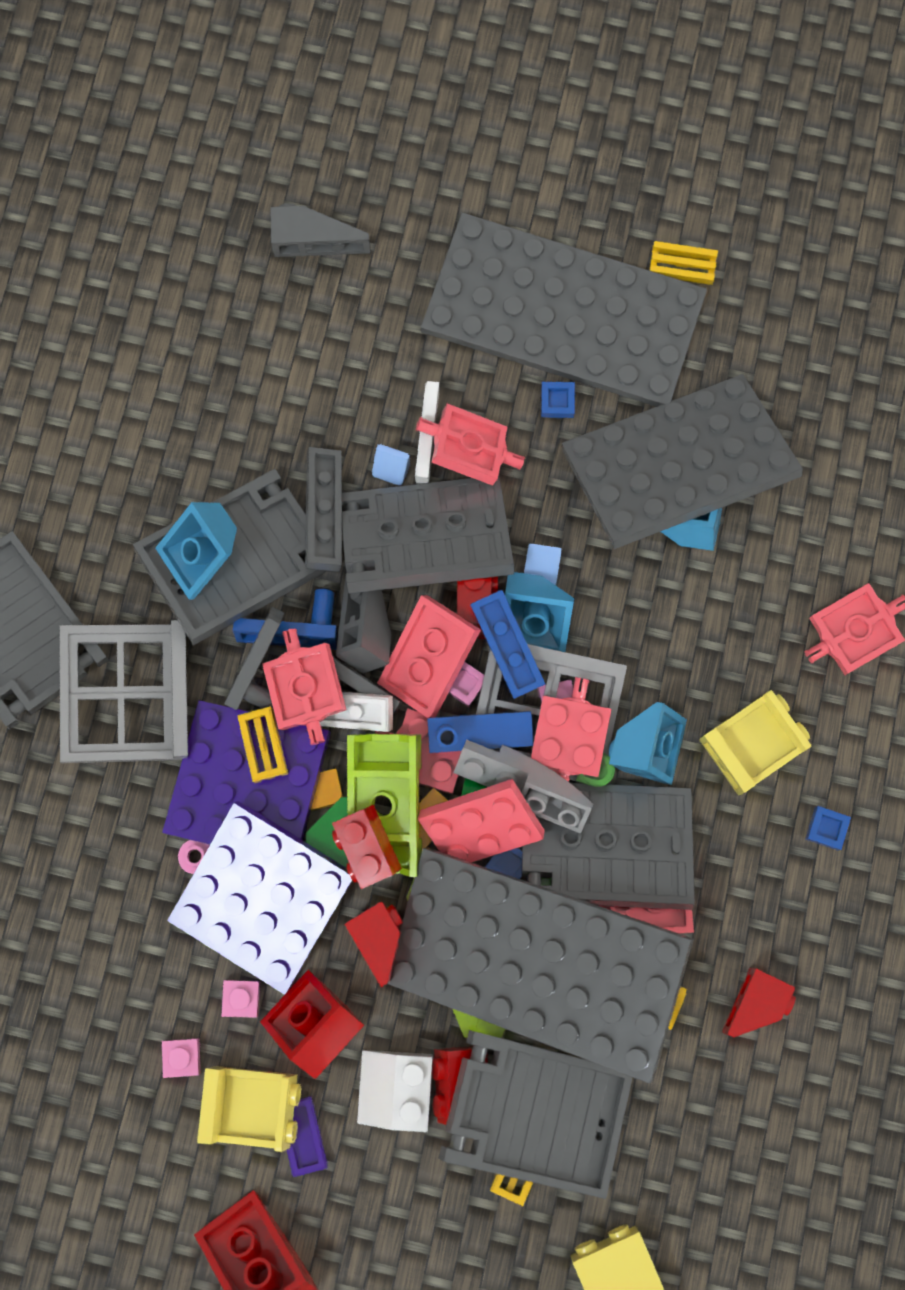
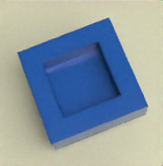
M542 382L541 417L574 418L575 382Z
M816 806L805 840L837 851L842 850L851 817Z
M515 848L494 855L485 867L520 879L522 877V851Z

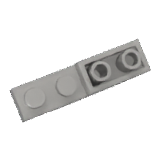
M466 740L454 770L455 774L487 787L513 779L535 816L580 834L593 807V803L553 770L504 745L497 752Z

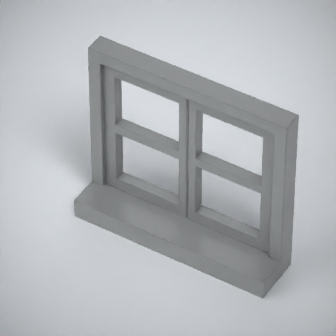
M171 620V625H60V763L168 761L187 758L185 631L178 620ZM117 643V687H78V644ZM124 643H162L163 686H124ZM124 699H163L164 742L125 743ZM78 700H118V744H78Z
M527 644L538 669L549 671L544 696L556 698L561 674L605 683L600 707L612 709L603 752L608 755L627 666ZM489 647V655L476 714L494 713L495 706L516 711H531V714L539 715V708L497 700L502 673ZM496 748L492 750L499 752L501 748ZM516 750L531 758L532 750L531 753ZM570 775V780L576 781L577 775Z

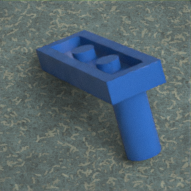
M328 589L315 590L311 623L281 621L270 645L286 646L282 632L289 629H297L300 647L310 648L327 643L330 644L331 650H336L338 633L336 625H331L335 593ZM246 618L236 620L233 624V633L236 641L254 643L265 620Z
M500 590L470 604L513 699L545 685L503 591Z
M531 711L427 718L429 753L462 751L466 740L489 749L501 748L502 745L509 748L533 746Z

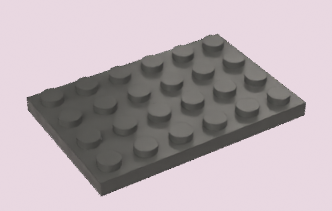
M743 374L675 399L667 405L662 404L562 443V451L614 549L800 478L803 471L800 463Z

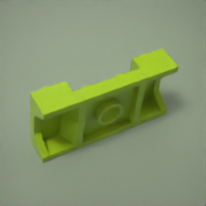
M421 734L347 735L348 816L371 805L375 807V800L380 795L388 797L392 803L391 812L388 815H382L378 812L377 814L402 867L396 874L417 877L418 864L422 853V838H419L418 820L419 770L422 769Z

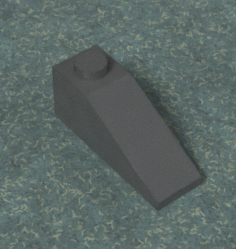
M285 203L279 207H270L271 244L275 257L371 253L369 233L305 206Z
M345 578L336 656L361 673H366L389 664L391 630L382 590L348 593L347 580Z

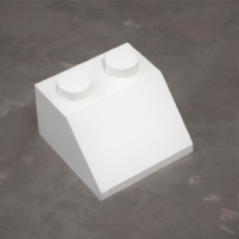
M362 1050L357 1123L389 1130L428 1132L433 1054Z

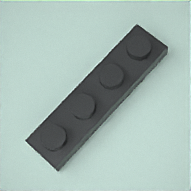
M309 447L306 463L305 569L339 572L342 565L341 451Z

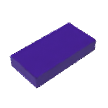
M312 1095L300 1098L299 1105L294 1106L293 1121H297L296 1140L294 1144L290 1143V1149H287L293 1178L329 1167Z

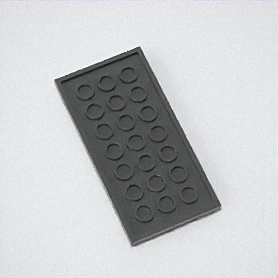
M461 213L422 322L421 332L657 407L662 404L667 405L671 403L707 288Z
M423 848L418 864V876L414 878L403 923L400 928L401 937L390 982L387 984L649 1084L652 1083L694 939L437 850Z

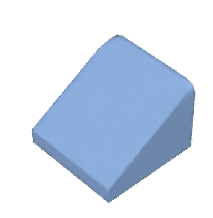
M382 444L377 445L372 475L375 478L402 486L410 467L408 453Z
M528 544L524 573L543 576L556 585L562 549Z

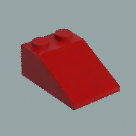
M254 1190L194 1234L223 1290H318L302 1260Z

